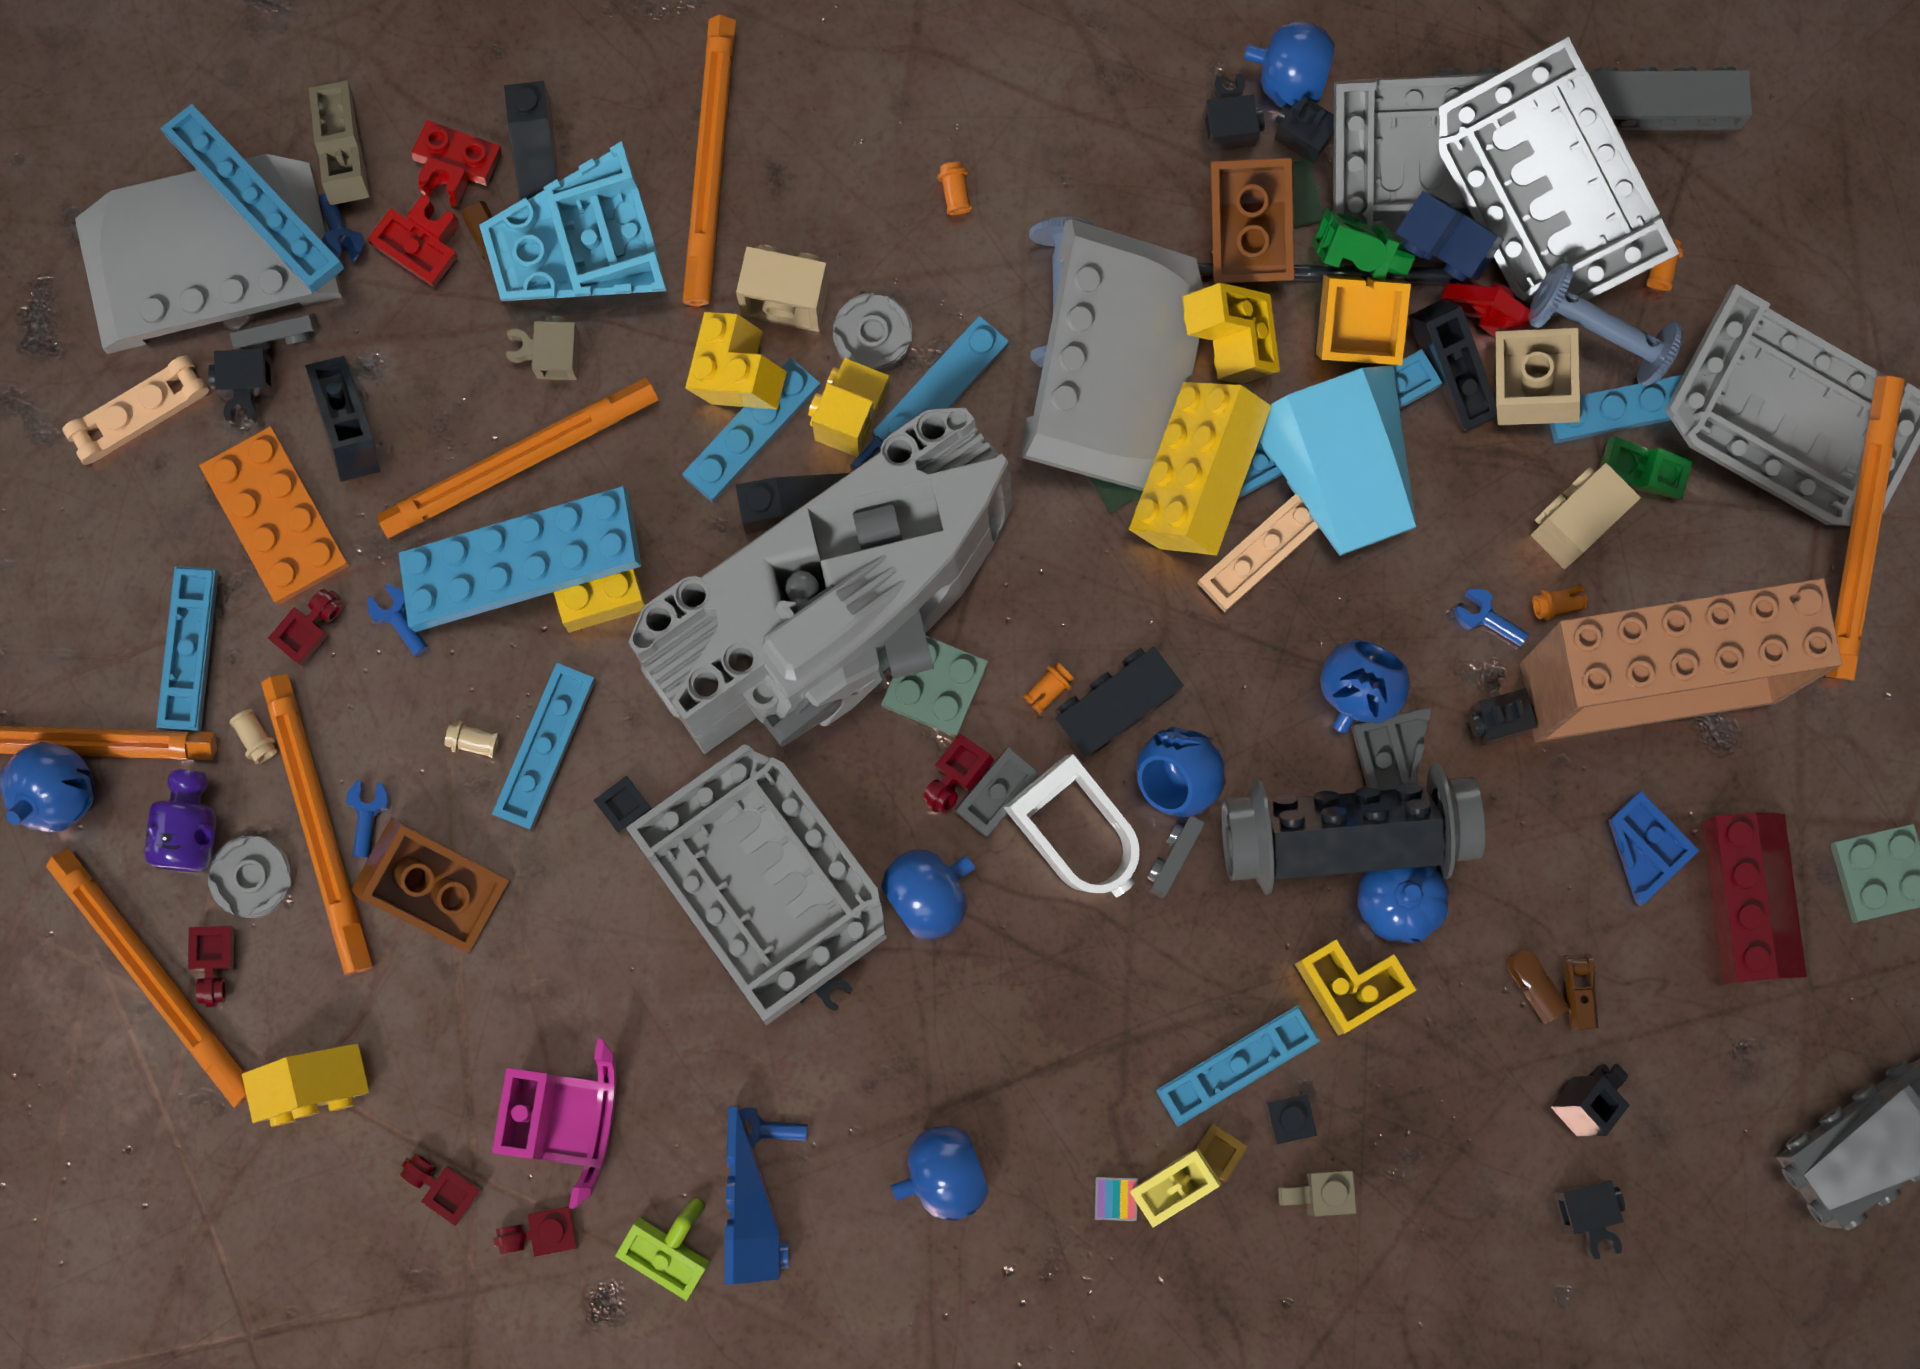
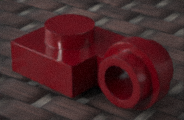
M326 589L319 590L308 604L312 611L307 616L299 609L293 607L268 639L297 664L303 666L329 635L317 625L319 621L324 620L329 623L342 611L344 605L340 602V596L333 590L329 592Z
M959 734L935 764L936 768L945 777L941 781L938 779L933 780L925 789L923 799L927 801V807L934 812L941 811L942 813H947L950 811L958 799L955 786L958 784L970 792L995 761L991 754L962 734Z
M232 926L189 927L188 969L191 971H205V978H198L196 982V999L198 1004L205 1003L206 1007H217L218 1003L226 1001L225 978L217 977V970H234V928Z
M417 1153L411 1159L406 1158L401 1165L404 1169L400 1176L408 1183L421 1189L424 1183L431 1187L421 1202L454 1226L459 1223L482 1191L481 1188L450 1166H446L438 1178L434 1177L432 1172L436 1167Z
M569 1207L527 1214L530 1231L522 1233L521 1224L496 1229L497 1238H493L494 1247L499 1246L500 1254L525 1250L524 1241L532 1240L534 1257L578 1248L572 1209Z

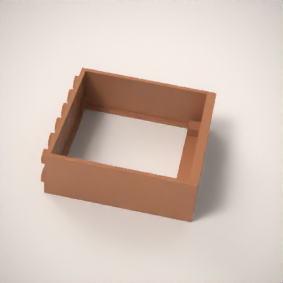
M1824 578L1560 621L1520 662L1524 688H1526L1538 726L1533 730L1535 742L1777 704L1842 665Z

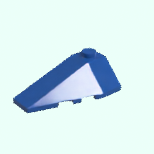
M731 1105L728 1107L727 1166L730 1167V1176L727 1178L726 1202L727 1210L730 1211V1219L727 1220V1226H725V1285L778 1280L781 1276V1268H789V1243H781V1230L745 1120L741 1113L740 1105Z

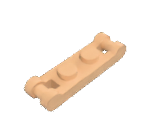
M188 355L174 359L165 369L86 416L68 422L62 428L68 441H74L77 446L76 454L83 465L96 462L203 398L209 392L205 381L202 378H197L193 371L195 365ZM180 380L184 387L175 394L170 385ZM99 428L104 437L97 441H92L89 434Z

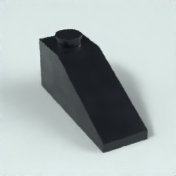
M544 81L504 85L507 120L520 201L524 198L528 200L542 192L544 186L556 179L559 182L551 102Z
M1441 299L1408 315L1419 348L1424 351L1443 382L1440 389L1461 429L1467 431L1496 417V400L1462 306Z
M345 355L305 365L340 482L380 472L373 436Z
M850 473L774 477L735 484L745 534L771 529Z

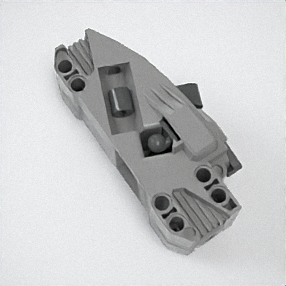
M966 408L929 409L922 412L889 435L883 441L880 453L702 577H686L647 603L641 610L628 642L641 663V672L673 717L679 718L683 722L701 751L706 754L755 718L764 723L778 744L784 747L816 725L828 726L854 708L882 681V672L889 666L893 679L934 669L926 633L963 595L993 548L1014 505L1011 487L1012 477L1009 472L1007 459L1002 453L999 455L988 439L981 433H978L975 419Z

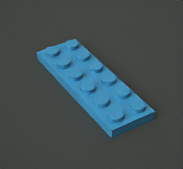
M624 486L399 552L408 627L415 632L641 567L630 492Z

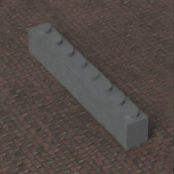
M1646 66L1637 68L1634 71H1618L1616 67H1602L1595 71H1589L1619 131L1741 130L1752 116L1749 70H1736L1733 66H1721L1709 71H1697L1695 67L1683 66L1673 71H1657L1655 67ZM1494 67L1483 68L1477 72H1461L1458 68H1444L1438 72H1433L1432 76L1495 74L1501 71Z

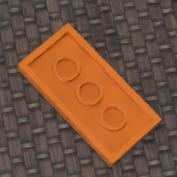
M271 426L199 465L275 604L279 606L350 567L275 430Z

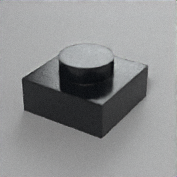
M628 776L622 778L594 799V802L619 835L626 830L627 826L652 809Z
M1308 1094L1265 1103L1274 1144L1277 1145L1317 1136Z

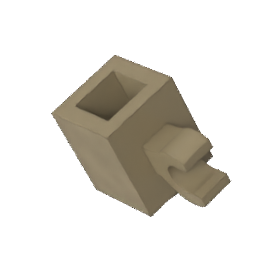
M551 316L545 318V321H534L533 340L523 330L511 329L507 331L509 340H519L523 342V345L518 351H506V357L509 361L515 363L532 360V370L537 379L577 380L580 334L575 322H570L569 319L564 317Z
M1350 1170L1304 1173L1305 1186L1278 1188L1279 1205L1306 1204L1308 1216L1357 1214L1353 1171Z

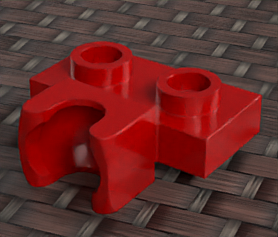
M426 120L411 151L412 159L424 164L418 177L419 190L422 195L430 196L437 186L446 185L447 192L450 195V205L457 206L468 186L467 180L487 186L502 155L501 146Z
M422 195L408 212V219L390 208L367 240L377 250L435 288L458 257L456 252L446 246V244L457 231L459 220L451 211L445 212L438 220H430L435 212V208L430 202L429 196Z
M1467 281L1465 285L1448 283L1441 298L1462 306L1467 317L1481 318L1478 326L1495 338L1496 331L1528 330L1530 327L1528 315L1531 310L1513 298L1515 293L1511 289L1501 284L1494 283L1491 287H1486L1472 281Z

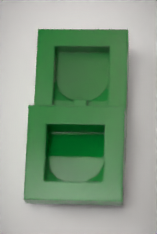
M1615 436L1607 439L1600 468L1607 463L1631 488L1679 500L1683 499L1693 461L1661 448L1649 450Z

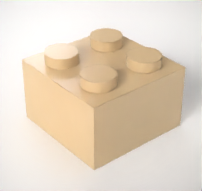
M758 245L757 248L746 247L736 291L741 316L819 332L829 290L826 262H821L818 256L809 253H798L797 256L782 254L780 249L769 245Z
M1578 328L1496 331V407L1498 425L1580 422Z
M1607 463L1597 472L1589 467L1563 492L1568 499L1560 494L1535 519L1540 526L1531 536L1565 570L1641 497Z

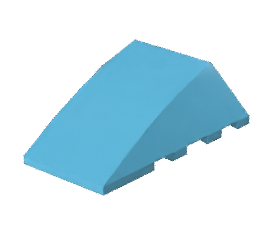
M622 141L610 147L611 151L598 159L593 160L592 158L578 166L579 170L559 182L556 179L544 186V190L528 200L526 198L522 199L479 225L502 301L667 291L662 264L641 193Z
M1393 365L1360 368L1291 393L1270 404L1271 409L1259 442L1262 444L1263 450L1271 462H1275L1288 480L1287 484L1292 491L1301 498L1309 509L1308 513L1339 556L1416 527Z

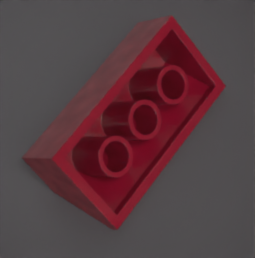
M1755 812L1714 816L1702 821L1723 985L1807 977L1785 814Z

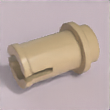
M247 709L235 715L229 721V724L234 728L247 749L245 753L247 759H253L255 764H259L276 754V740L273 737H268L254 715V711Z
M459 720L458 723L450 722L446 732L445 746L451 747L452 752L455 753L460 749L493 758L498 747L500 733L465 726L462 720Z

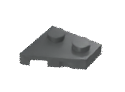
M1430 708L1400 714L1379 724L1366 722L1354 725L1351 728L1367 787L1389 790L1396 789L1402 784H1417L1419 763L1422 761L1427 724L1431 717Z

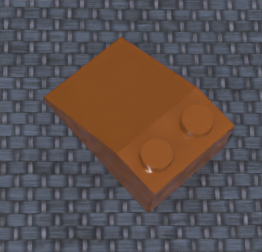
M1292 158L1211 162L1214 284L1295 280L1294 168Z
M391 817L351 891L359 899L469 953L509 880Z

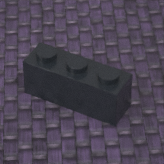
M1155 646L1147 652H1144L1142 648L1137 649L1122 661L1125 668L1112 676L1109 671L1104 673L1089 685L1092 690L1091 693L1081 700L1075 695L1056 709L1060 715L1055 718L1054 725L1082 763L1182 690L1183 683Z

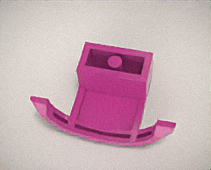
M597 1038L594 1055L598 1069V1081L506 1068L492 1153L584 1166L578 1182L572 1187L569 1205L571 1209L578 1207L594 1192L603 1169L611 1133L617 1084L616 1062L611 1050L600 1038Z

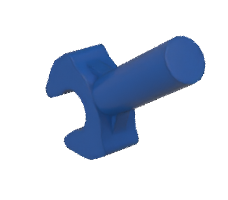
M323 193L319 196V201L330 232H326L321 241L337 258H339L342 252L341 245H344L348 249L351 260L355 262L364 245L362 233L345 228L338 205H330L326 193Z
M386 584L385 588L393 598L392 607L383 610L369 596V615L377 624L383 622L391 623L415 657L419 656L428 649V646L418 632L408 627L405 615L404 592L397 587Z
M1468 589L1464 595L1479 606V612L1472 614L1467 609L1458 606L1454 610V614L1460 625L1469 631L1475 626L1486 625L1521 647L1529 633L1494 612L1491 605L1493 594L1484 589Z
M357 780L349 789L346 797V804L353 807L358 814L353 857L368 859L374 817L380 811L390 809L391 799L385 785L379 782L375 790V799L371 803H364L362 797L364 783Z
M757 1108L741 1109L743 1119L752 1125V1132L749 1137L753 1149L756 1143L763 1138L807 1141L808 1124L768 1122L758 1115Z

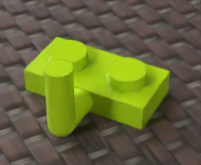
M698 1198L691 1199L676 1218L668 1234H665L639 1217L631 1227L615 1257L687 1301L710 1264L709 1260L681 1244L692 1225L703 1212L704 1203Z

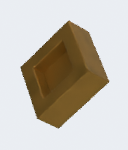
M1211 1124L1195 1150L1199 1148L1217 1178L1227 1182L1248 1146L1216 1125Z

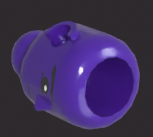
M173 769L167 779V784L171 791L170 800L154 802L149 811L144 857L150 866L187 872L202 871L208 867L212 859L217 823L214 810L211 807L200 804L201 795L208 786V779L203 772Z

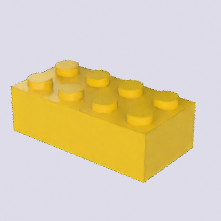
M1183 382L1139 503L1135 509L1129 530L1159 549L1217 556L1271 405L1242 385Z

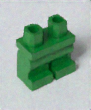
M1328 208L1324 212L1311 244L1323 263L1339 268L1342 259L1345 258L1353 261L1360 270L1367 271L1372 277L1383 281L1387 272L1406 278L1415 258V255L1407 251L1402 246L1403 242L1398 241L1386 226L1375 223L1372 229L1369 224L1362 220Z

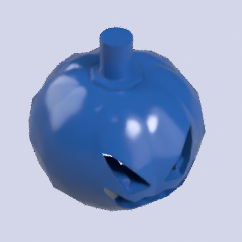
M1293 21L1282 25L1273 34L1267 49L1247 44L1243 59L1262 64L1260 79L1263 92L1277 106L1283 108L1286 103L1293 106L1296 100L1300 101L1302 97H1306L1308 101L1312 100L1318 103L1331 67L1335 42L1326 30L1312 22Z
M1359 639L1337 645L1326 657L1320 677L1321 690L1324 697L1339 711L1333 727L1341 733H1347L1354 720L1379 724L1396 717L1405 706L1410 689L1408 669L1400 658L1379 645Z
M1172 726L1167 730L1159 731L1144 745L1135 763L1137 782L1143 796L1153 807L1165 815L1184 818L1205 812L1217 801L1226 784L1225 764L1220 750L1213 745L1209 737L1197 731Z
M46 742L32 744L19 750L1 770L0 792L3 797V805L7 809L6 818L13 825L21 824L28 829L47 833L64 831L75 825L86 815L94 801V784L90 769L76 752L65 746Z
M910 850L897 856L888 866L883 876L881 888L916 938L934 940L950 934L962 922L967 909L966 894L960 886L959 880L976 868L967 855L949 867L939 855L929 850Z
M1435 866L1368 871L1363 873L1359 882L1357 905L1362 918L1377 936L1390 942L1418 943L1428 938L1433 931L1444 923L1448 914L1449 888L1446 880L1443 879V875Z
M951 1125L933 1127L920 1134L909 1148L907 1164L910 1170V1178L891 1185L896 1201L917 1194L923 1208L933 1217L953 1221L973 1215L984 1203L989 1192L982 1168L967 1131Z

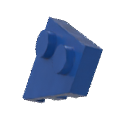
M1642 791L1637 792L1608 820L1634 900L1639 906L1644 905L1699 852L1689 839Z

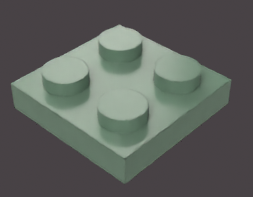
M926 636L934 669L900 678H892L881 706L957 738L987 668L988 661Z
M1914 824L1830 844L1852 923L1920 908V843Z

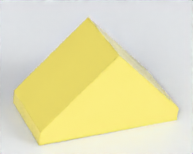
M1198 1148L1177 1158L1132 1189L1130 1193L1151 1226L1155 1227L1217 1189L1222 1184Z

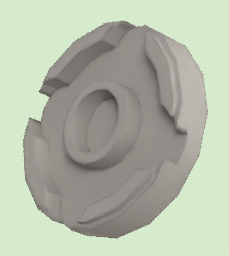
M864 293L850 299L838 311L833 325L834 345L843 360L846 358L879 372H884L896 367L906 357L912 343V323L906 309L894 298L886 295L885 297L875 295V293Z
M241 836L227 842L214 855L211 862L210 875H208V886L214 901L226 912L241 918H261L275 912L287 900L293 886V867L287 853L275 842L260 836Z

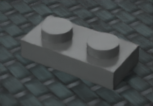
M315 313L237 330L229 334L233 349L245 346V349L263 348L266 350L271 348L270 340L284 337L286 345L310 340L308 332L319 328Z
M1007 747L954 811L982 835L988 837L1007 814L1003 806L1029 786L1039 773Z
M1189 816L1185 824L1180 821L1176 822L1166 841L1172 845L1169 854L1165 860L1158 857L1147 876V879L1153 881L1149 892L1162 899L1167 895L1205 822L1194 816Z

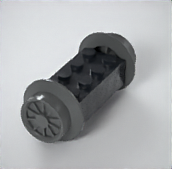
M1432 763L1430 765L1426 787H1421L1417 784H1402L1396 789L1389 790L1363 787L1357 789L1354 793L1338 794L1334 791H1320L1315 793L1314 796L1308 797L1281 794L1275 796L1273 800H1267L1261 778H1255L1248 796L1225 797L1222 799L1221 804L1222 840L1230 881L1256 879L1265 895H1269L1273 891L1274 875L1276 879L1436 866L1437 870L1443 875V879H1450L1457 861L1479 860L1483 857L1485 849L1484 809L1476 779L1473 776L1448 778L1439 763Z

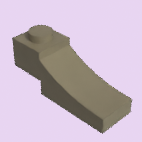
M348 80L309 88L314 144L319 154L321 182L329 204L335 205L369 198L367 172L363 161L352 91Z

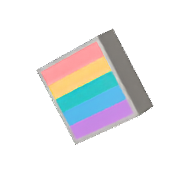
M1095 1177L1094 1220L1137 1221V1202L1130 1191L1138 1186V1178Z

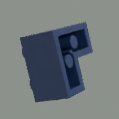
M1425 191L1421 192L1396 231L1398 235L1405 239L1402 244L1404 248L1418 257H1424L1429 261L1433 256L1440 258L1447 263L1443 270L1464 282L1466 277L1478 280L1505 240L1443 199Z

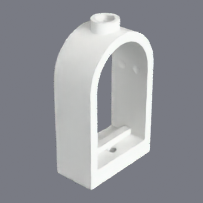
M1074 754L1062 757L1003 806L1056 874L1070 887L1090 893L1112 892L1117 898L1135 884L1131 876L1135 872L1139 861L1140 850L1137 836L1131 825ZM1074 780H1076L1113 826L1122 842L1123 855L1117 871L1107 880L1096 884H1089L1079 879L1030 819L1033 814Z

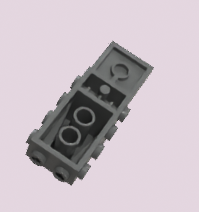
M1920 1058L1914 1063L1904 1060L1890 1068L1885 1073L1887 1075L1885 1080L1876 1086L1870 1084L1858 1091L1852 1097L1854 1102L1844 1109L1839 1107L1824 1115L1819 1120L1821 1123L1819 1127L1810 1133L1804 1131L1793 1137L1786 1143L1788 1149L1776 1156L1783 1167V1175L1792 1187L1802 1193L1809 1203L1807 1207L1811 1215L1822 1226L1845 1228L1846 1230L1853 1229L1867 1219L1868 1216L1865 1212L1877 1203L1879 1206H1884L1896 1199L1901 1194L1898 1188L1910 1179L1913 1182L1920 1180Z

